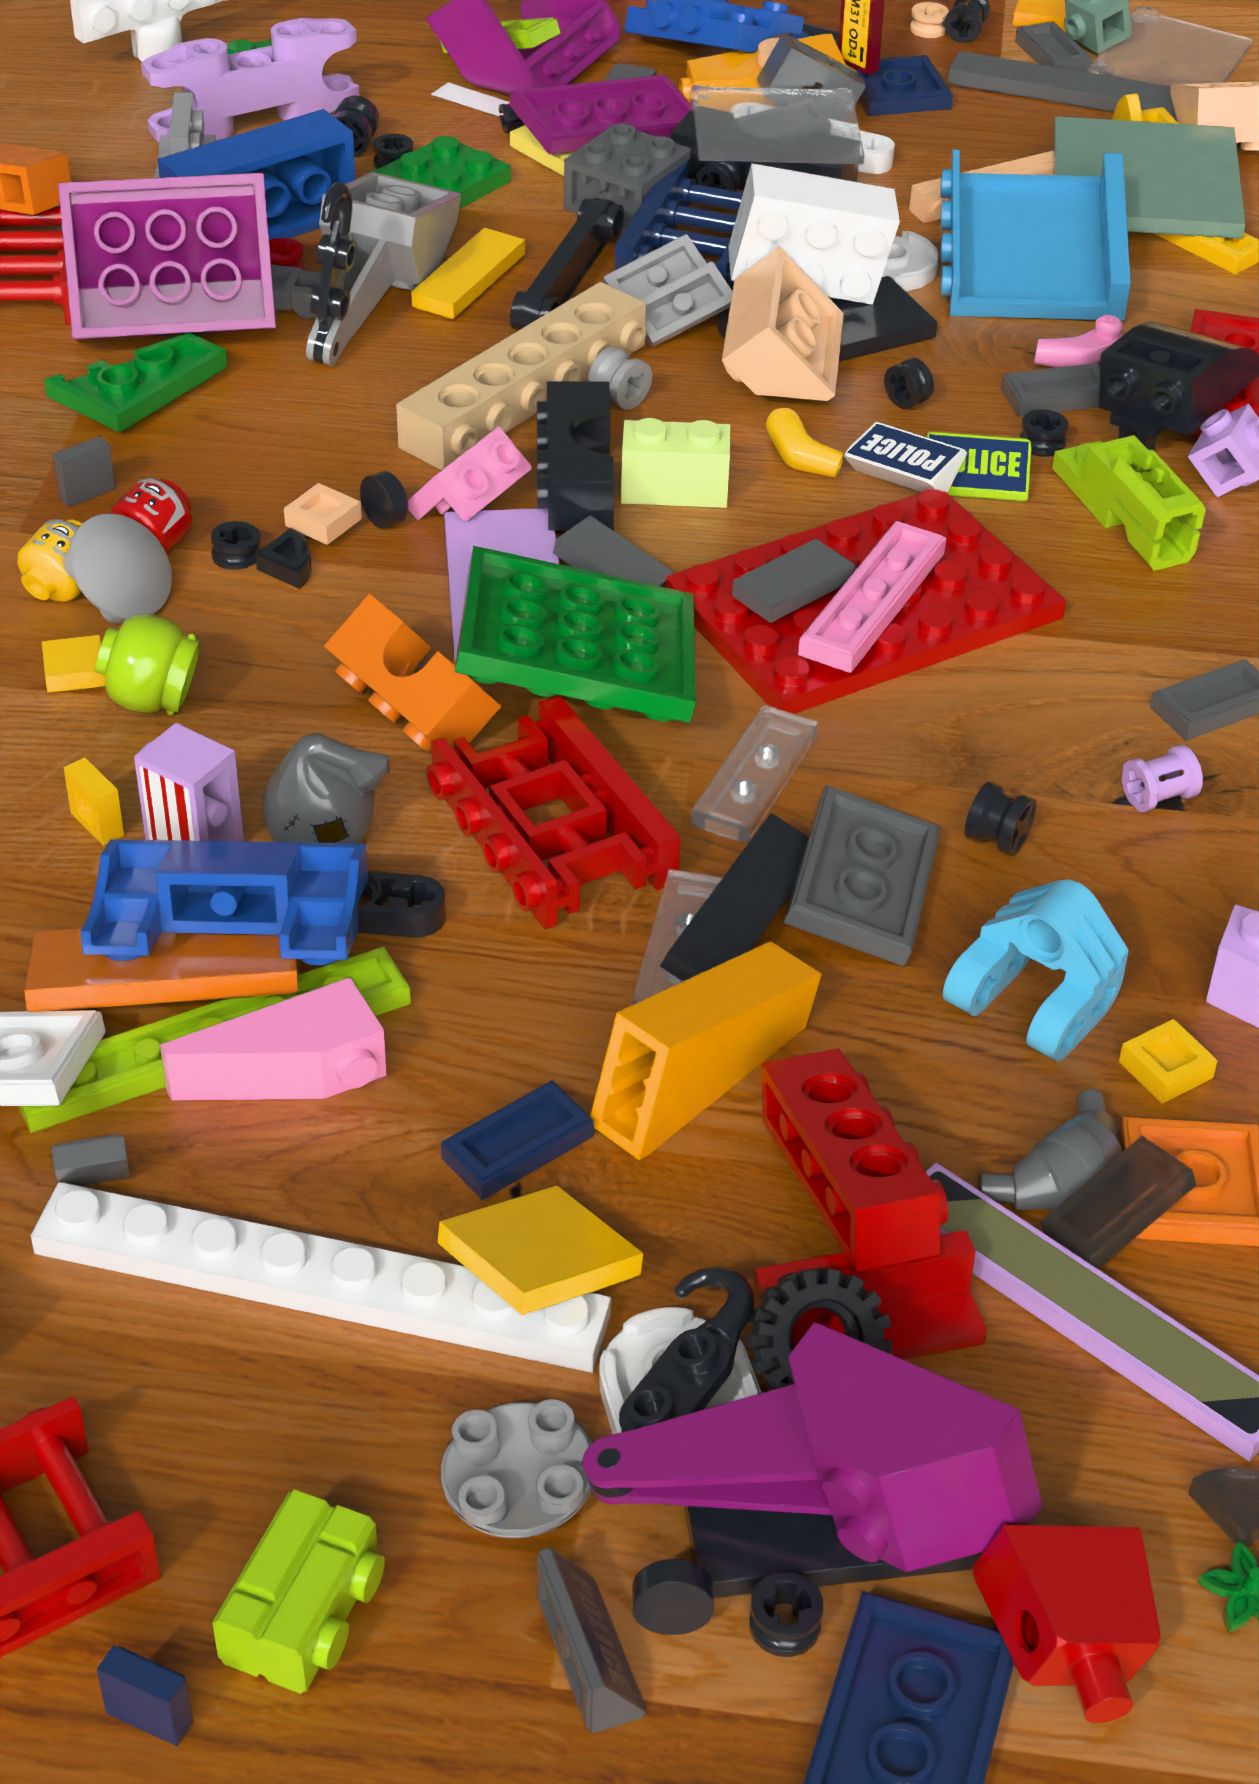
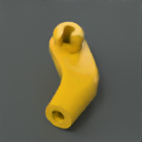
M790 408L773 410L767 418L766 430L782 460L795 470L837 478L845 453L821 444L810 437L799 415Z

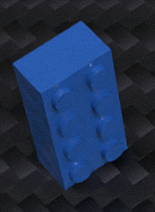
M321 109L158 158L159 177L263 173L269 240L274 238H292L320 229L319 221L323 194L327 193L334 183L347 184L355 180L353 131L325 109Z

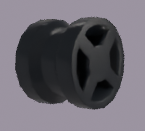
M991 781L986 782L977 793L970 807L965 824V836L975 842H982L984 840L997 844L1000 852L1014 856L1021 849L1031 830L1036 814L1037 802L1034 798L1026 795L1014 798L1005 794L1001 785Z

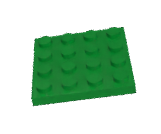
M473 545L467 575L455 672L465 674L472 680L484 684L502 682L525 687L530 692L540 696L551 697L558 694L584 700L589 705L600 709L618 707L642 712L648 718L656 721L668 722L674 719L690 723L696 704L693 594Z

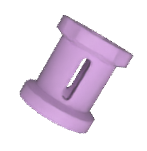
M1176 745L1171 747L1165 756L1145 762L1139 758L1128 760L1123 765L1122 785L1128 801L1138 812H1148L1156 807L1157 802L1178 795L1187 799L1197 796L1203 786L1201 766L1193 751L1186 745ZM1179 770L1183 771V774L1181 776ZM1163 775L1165 780L1161 782L1158 777Z

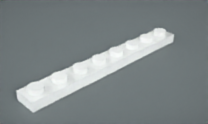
M58 1182L31 1234L34 1254L590 1373H593L611 1316V1297L594 1293H587L521 1315L465 1266Z

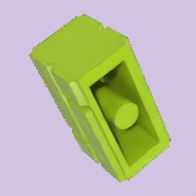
M295 1489L292 1492H288L212 1622L217 1655L223 1664L255 1677L261 1674L265 1676L268 1682L302 1694L304 1691L307 1692L320 1667L327 1670L333 1669L339 1661L347 1642L349 1623L345 1621L356 1600L368 1603L372 1599L383 1575L385 1558L383 1555L378 1554L376 1523L372 1521L371 1517L339 1505L335 1508L330 1507L326 1500Z

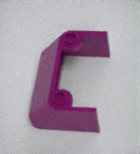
M451 0L426 18L459 68L464 79L475 86L511 95V92L515 90L568 84L614 45L620 37L618 21L605 0H522V19L553 17V19H557L561 33L533 48L526 49L516 48L486 0Z

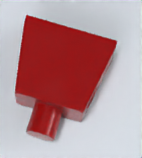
M1003 1525L971 1570L1021 1678L1032 1686H1074L1084 1717L1089 1722L1104 1723L1126 1715L1133 1708V1701L1127 1682L1135 1676L1159 1648L1161 1638L1146 1552L1139 1527Z

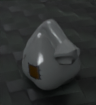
M320 733L303 736L292 746L269 777L263 795L264 818L266 828L274 842L360 844L369 829L373 817L374 788L381 783V776L390 771L388 755L359 750Z

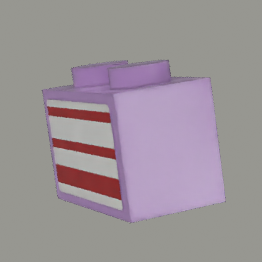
M175 723L154 741L145 745L134 756L145 840L244 841L235 750Z

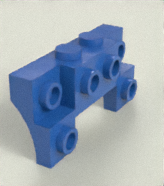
M646 0L645 8L628 6L624 32L694 45L753 53L758 48L759 43L766 39L781 35L782 33L801 34L804 17L787 14L789 5L763 1L762 9L730 4L728 0Z
M110 839L100 855L94 899L87 920L80 931L83 954L106 955L107 958L115 961H128L141 956H149L161 932L279 935L281 959H301L303 962L311 965H326L337 960H347L359 931L357 906L368 881L366 844Z

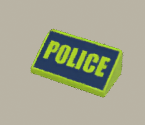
M928 432L926 435L927 438L965 449L967 452L948 491L950 496L1023 502L1028 500L1031 462L1030 440L945 432Z

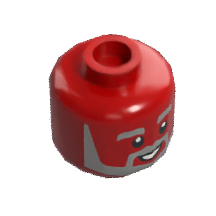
M143 478L139 480L110 509V514L129 517L146 527L161 543L166 554L190 531L192 525L189 498L178 485L167 479Z

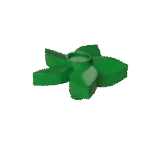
M1240 1541L1234 1547L1229 1559L1231 1571L1223 1569L1211 1570L1201 1574L1197 1581L1210 1592L1219 1596L1229 1597L1223 1614L1228 1633L1245 1626L1253 1615L1259 1621V1567L1254 1555Z

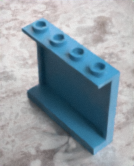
M952 149L951 169H942L940 191L941 198H949V201H942L940 228L941 230H949V233H942L940 259L941 262L949 263V266H942L941 296H949L950 316L1097 320L1103 315H1112L1122 321L1125 320L1131 283L1123 153H1104L1101 176L960 173V150Z

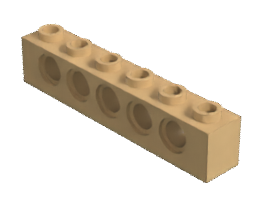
M602 282L595 284L396 404L398 448L443 470L498 426L504 433L508 432L537 413V401H547V381H588L591 365L604 349L617 346L630 355L645 346L646 302Z

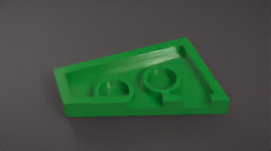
M186 333L136 349L133 354L134 359L121 364L109 365L104 360L86 365V375L65 381V377L62 374L45 378L46 397L120 433L227 368L226 349L192 333Z

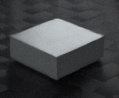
M101 436L53 454L59 499L66 506L71 507L115 490L110 444Z
M114 1134L58 1143L51 1147L57 1182L87 1186L131 1178L124 1135Z

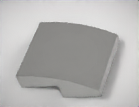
M687 234L603 276L604 284L646 302L645 341L651 347H655L730 308L733 291L713 261L705 262Z

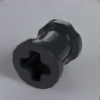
M955 0L953 8L945 18L944 24L946 33L950 38L961 43L971 42L977 38L982 29V23L990 14L988 0H969L967 5L968 0Z

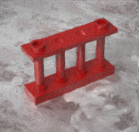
M53 207L35 215L0 209V227L62 226L60 207ZM0 231V251L59 250L58 255L0 256V276L54 275L53 280L0 281V301L54 300L55 305H63L65 325H71L63 231Z
M74 1396L50 1407L33 1410L19 1421L0 1429V1566L4 1572V1575L0 1576V1657L161 1579L153 1533L140 1510L119 1520L109 1521L74 1460L89 1453L81 1408ZM45 1473L80 1538L46 1555L34 1557L1 1493Z

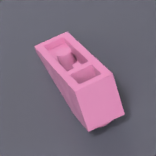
M350 977L160 1045L166 1090L171 1100L325 1099L350 1089L362 1087L371 1081L387 1076L384 1029Z

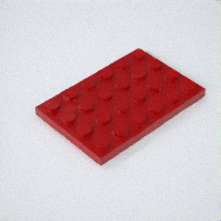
M935 489L925 490L919 494L888 504H882L873 509L842 519H836L830 523L796 534H790L778 540L750 549L740 550L735 554L704 564L694 565L689 569L665 577L667 579L665 588L693 594L694 627L780 719L1063 619L1066 600L948 493ZM896 521L946 537L945 553L851 673L798 655L800 638L842 586L772 623H769L732 596L733 580L814 539H818L855 564V572Z

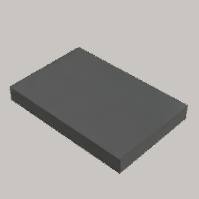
M825 785L817 804L784 923L905 966L912 952L941 827Z

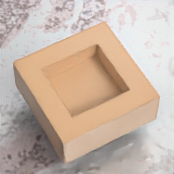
M318 483L284 508L285 526L328 545L362 519L361 501Z

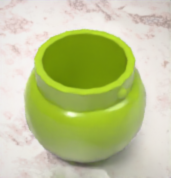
M148 613L135 614L127 618L119 630L107 629L98 653L95 673L105 675V690L108 696L118 705L128 710L152 714L159 712L163 708L166 709L168 715H173L175 712L180 713L195 672L201 641L196 640L194 634L184 636L181 628L169 619Z

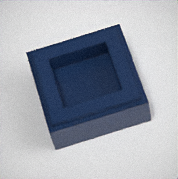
M113 1645L97 1668L106 1713L178 1746L193 1723L185 1676L126 1648Z

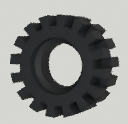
M801 1270V1272L788 1273L778 1278V1284L774 1287H766L758 1296L763 1301L758 1309L753 1310L749 1322H753L752 1335H746V1348H753L755 1359L751 1360L750 1363L755 1373L762 1374L767 1381L764 1385L770 1391L795 1384L788 1358L794 1349L792 1345V1331L797 1319L804 1312L812 1308L821 1307L834 1313L841 1321L846 1336L889 1354L892 1351L893 1341H885L884 1329L892 1327L889 1315L880 1314L877 1305L882 1303V1300L875 1291H866L862 1287L864 1281L854 1275L841 1274V1270Z

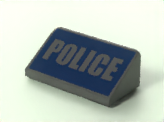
M551 1547L540 1550L539 1557L536 1558L537 1601L586 1729H590L591 1734L641 1719L646 1715V1706L595 1580L587 1572Z

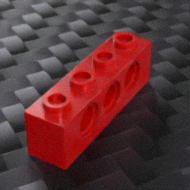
M840 1048L762 1062L763 1123L855 1272L940 1255V1224L946 1223L949 1215L944 1188L939 1180H931L923 1169L914 1144L912 1142L905 1143L895 1128L893 1117L888 1107H880L872 1096L864 1073L854 1070Z

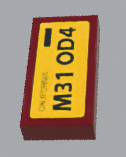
M841 0L838 49L846 65L871 75L879 71L885 0Z

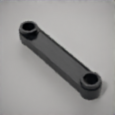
M585 198L582 201L576 223L527 291L519 290L516 293L510 313V323L513 329L520 330L569 300L608 241L614 243L618 241L624 221L622 205L600 198Z

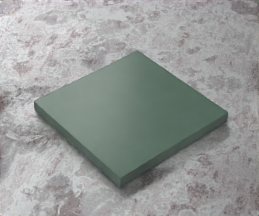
M1054 117V175L1101 176L1104 153H1123L1127 232L1243 238L1245 216L1235 127Z

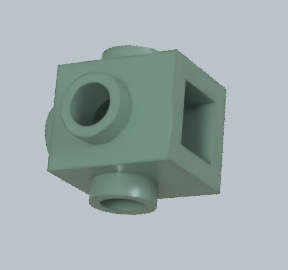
M1065 0L1066 17L1064 25L1068 36L1095 53L1099 54L1132 37L1129 0Z

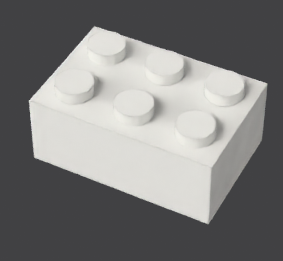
M751 163L728 246L731 280L734 281L738 276L780 246L828 297L873 305L900 223L895 189Z

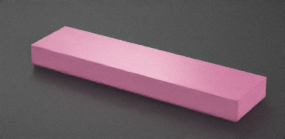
M896 521L802 635L799 641L798 655L851 673L945 553L946 537Z

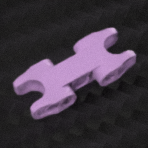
M305 17L277 23L271 28V46L229 55L227 44L221 40L205 38L179 43L166 51L144 60L141 63L142 76L147 78L151 86H158L160 88L183 86L182 92H193L194 109L203 110L204 135H216L217 141L230 137L234 133L235 115L276 107L278 117L288 120L321 109L331 113L337 109L339 103L344 98L353 95L359 96V85L355 84L349 75H322L323 66L333 53L348 49L357 42L356 29L344 19H312ZM172 108L157 112L147 119L148 131L157 142L160 140V135H169Z

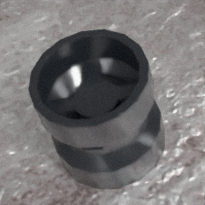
M353 95L344 98L339 103L334 117L353 131L354 157L367 150L378 128L380 118L376 106L370 100L362 96Z

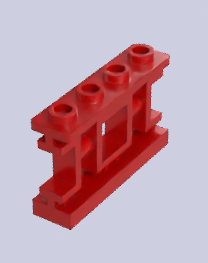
M561 695L539 702V721L534 722L529 715L518 718L517 741L477 754L465 737L453 740V748L444 737L431 741L432 764L427 766L426 774L432 793L438 800L444 799L454 811L456 821L463 834L474 837L483 849L485 860L494 873L501 872L511 885L513 895L519 907L525 912L531 911L544 929L557 925L558 909L564 908L568 914L580 910V885L620 871L635 890L646 886V878L656 891L678 883L680 835ZM489 787V794L484 788ZM559 798L562 799L572 812L536 826L524 813L525 810ZM606 831H608L612 837L606 838ZM548 859V868L544 865L542 860Z

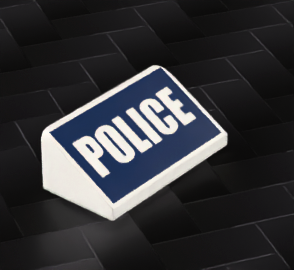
M875 422L848 448L844 457L858 472L919 492L935 489L948 493L967 452L965 449Z

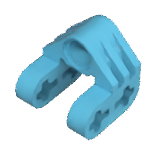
M1070 879L1058 880L1017 892L1010 899L1008 905L1002 906L996 912L994 919L988 920L981 927L980 937L958 958L950 970L943 988V999L962 1011L976 1016L1021 973L1031 958L1052 970L1062 969L1066 971L1064 981L1038 1009L1026 1037V1044L1030 1048L1059 1062L1069 1055L1111 1008L1121 988L1129 950L1100 903L1088 888Z

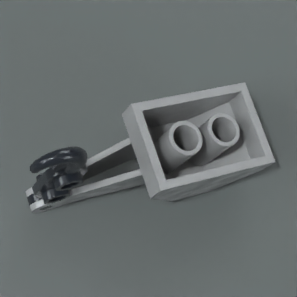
M371 172L347 184L334 183L327 193L323 194L319 221L322 238L317 250V262L323 265L321 283L316 285L311 297V313L316 314L317 318L307 341V360L334 366L348 342L391 285L413 290L439 268L457 223L461 193Z

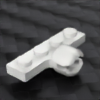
M70 0L75 38L84 44L130 30L132 54L143 62L150 56L159 54L182 43L180 22L184 14L225 0Z

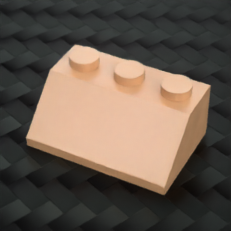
M1259 81L1171 84L1170 94L1179 124L1235 127L1236 143L1240 142V150H1259Z
M778 246L734 280L722 355L725 369L735 381L743 382L755 395L828 401L836 393L844 313Z

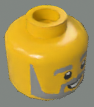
M62 519L48 520L18 551L17 565L22 574V584L34 597L40 600L52 599L59 602H70L82 592L75 579L66 573L62 562L64 553L70 548L74 533L82 525L81 522L73 519L66 521Z

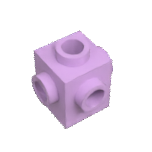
M1249 404L1231 413L1227 409H1223L1210 416L1201 425L1202 433L1190 451L1188 458L1216 497H1219L1239 486L1245 487L1259 480V417Z

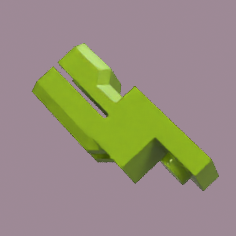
M1135 435L1104 443L1101 441L1083 443L1079 446L1055 451L1052 469L1104 528L1121 524L1125 526L1129 544L1153 571L1187 563L1196 553L1200 532L1197 529L1202 528L1206 511L1203 503L1154 450H1148Z

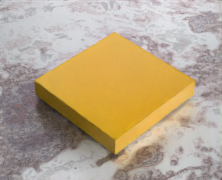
M557 1185L439 1221L438 1244L521 1315L641 1275L643 1252Z

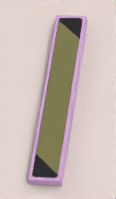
M937 1162L926 1171L931 1180L937 1179L940 1181L947 1197L949 1215L947 1222L940 1224V1234L967 1230L976 1251L973 1267L974 1275L1250 1462L1259 1452V1375Z

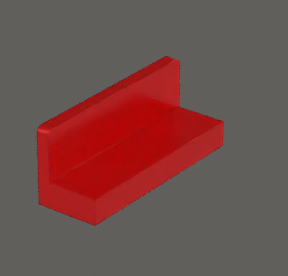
M967 1230L940 1234V1255L855 1272L844 1252L755 1268L753 1287L754 1309H758L763 1301L758 1296L765 1288L774 1287L779 1283L777 1279L788 1273L801 1272V1270L834 1269L841 1270V1274L854 1275L864 1281L862 1287L866 1291H875L882 1300V1303L877 1305L880 1314L889 1315L892 1326L891 1328L884 1329L885 1341H893L891 1355L903 1360L979 1346L985 1343L987 1335L986 1326L970 1291L976 1251ZM821 1307L812 1308L804 1312L794 1324L792 1345L793 1348L796 1347L814 1322L845 1335L844 1327L839 1318L831 1311Z

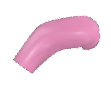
M1103 315L1096 320V329L1081 336L1038 339L1034 364L1052 368L1092 363L1098 364L1101 360V353L1123 336L1121 334L1123 324L1115 316Z

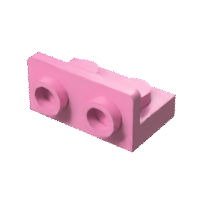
M498 426L435 475L408 500V510L419 520L433 508H436L442 515L452 507L463 521H468L530 471L531 465Z

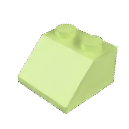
M644 418L639 421L624 420L621 504L727 508L730 424H716L708 420H698L692 423L662 422L655 418Z

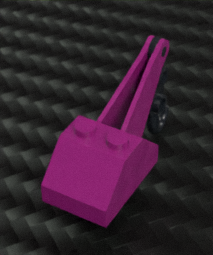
M722 1266L700 1268L688 1274L675 1287L674 1293L678 1298H685L694 1290L705 1286L722 1288L727 1292L728 1297L725 1304L714 1317L695 1329L684 1331L670 1343L621 1406L619 1412L621 1433L608 1435L594 1441L586 1449L582 1459V1466L592 1491L597 1499L604 1503L663 1504L832 1515L837 1528V1536L851 1553L868 1562H876L878 1559H881L906 1572L984 1552L1003 1525H1030L1043 1506L1019 1409L816 1322L812 1324L788 1356L795 1384L704 1409L730 1376L734 1366V1357L741 1331L747 1325L754 1310V1290L746 1277L732 1268Z

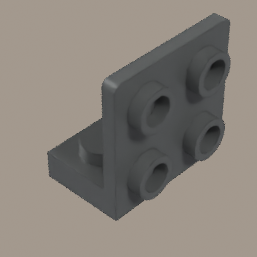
M614 124L564 159V210L578 214L580 205L585 198H600L614 201L615 204L623 206L624 221L622 230L624 231L651 188L688 161L691 149L676 144L671 138L655 137L640 132L629 124Z

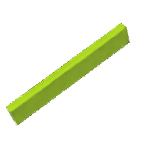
M383 946L350 957L347 960H341L299 974L298 991L295 993L226 998L102 1039L60 1105L18 1106L29 1132L33 1133L165 1088L166 1083L160 1045L349 977L375 1016L411 1004L410 987Z

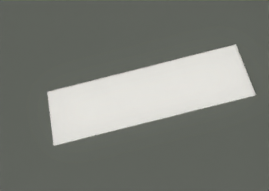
M452 83L445 84L431 94L496 116L504 115L499 113L500 104L510 103Z

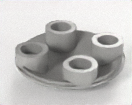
M100 514L91 517L76 530L72 537L70 548L63 555L62 562L66 573L75 579L85 597L99 608L103 618L110 623L123 624L127 618L135 614H154L165 604L169 597L172 586V571L168 556L158 539L146 527L129 517L118 514Z
M547 1399L539 1403H508L485 1411L470 1410L460 1415L452 1425V1439L444 1452L441 1465L442 1487L453 1511L465 1523L476 1530L503 1538H525L543 1534L557 1528L573 1517L589 1497L592 1488L584 1472L582 1459L586 1449L592 1443L585 1430L575 1421L573 1410L565 1402L557 1399Z

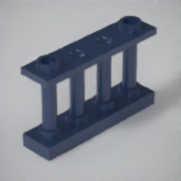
M688 160L655 184L645 197L615 244V270L687 234L700 254L721 257L718 262L713 263L733 291L734 281L731 280L728 251L730 239L676 230V227L683 225L732 234L736 215L691 208L689 206L691 203L738 211L743 192L694 184V179L688 178Z

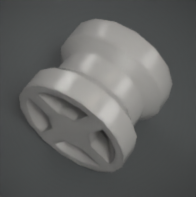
M614 346L604 349L595 358L589 371L588 381H609L612 402L625 410L638 406L645 399L652 384L653 372L647 363L640 359H630L627 352Z

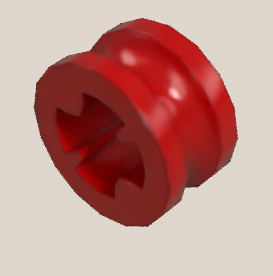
M274 238L269 240L271 265L303 268L304 270V262L301 259L303 247L300 242L291 238Z

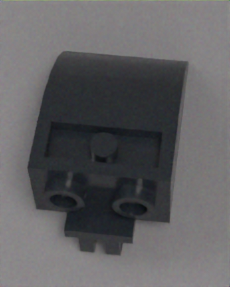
M1158 322L1143 323L1133 327L1101 353L1099 408L1113 412L1110 415V424L1119 427L1118 439L1135 435L1148 450H1155L1156 437L1165 429L1187 436L1191 435L1210 416L1219 411L1259 376V354L1247 347Z

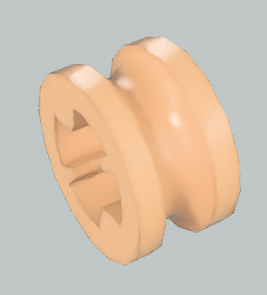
M922 2L914 5L911 12L914 18L910 23L911 32L925 38H937L945 35L944 21L949 13L948 8L934 2Z

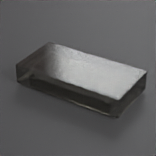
M1141 1136L1040 1221L1043 1232L1099 1269L1196 1186L1193 1170Z

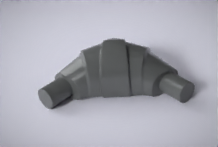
M1095 1089L1082 1091L1077 1096L1078 1114L1070 1120L1062 1122L1041 1138L1023 1159L1014 1164L1012 1175L979 1174L978 1190L995 1202L1012 1203L1014 1210H1049L1054 1213H1060L1103 1194L1108 1188L1109 1182L1121 1163L1123 1156L1121 1146L1117 1140L1116 1123L1113 1117L1106 1113L1103 1093Z

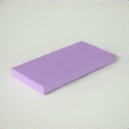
M548 509L481 510L468 521H463L455 511L444 512L454 661H456L467 575L473 545L559 564L558 556L553 554L556 542L555 530H548Z

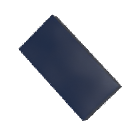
M551 1080L442 1141L441 1158L483 1201L594 1137V1120Z

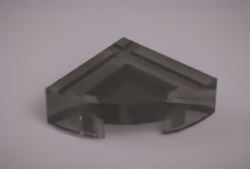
M1224 1468L1205 1472L1192 1479L1188 1495L1235 1544L1240 1541L1247 1547L1259 1539L1258 1471L1242 1468Z

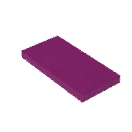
M666 75L515 90L511 92L509 106L548 154L577 151L610 126L620 123L632 125L636 130L655 137L671 138L673 129L691 109L695 110Z

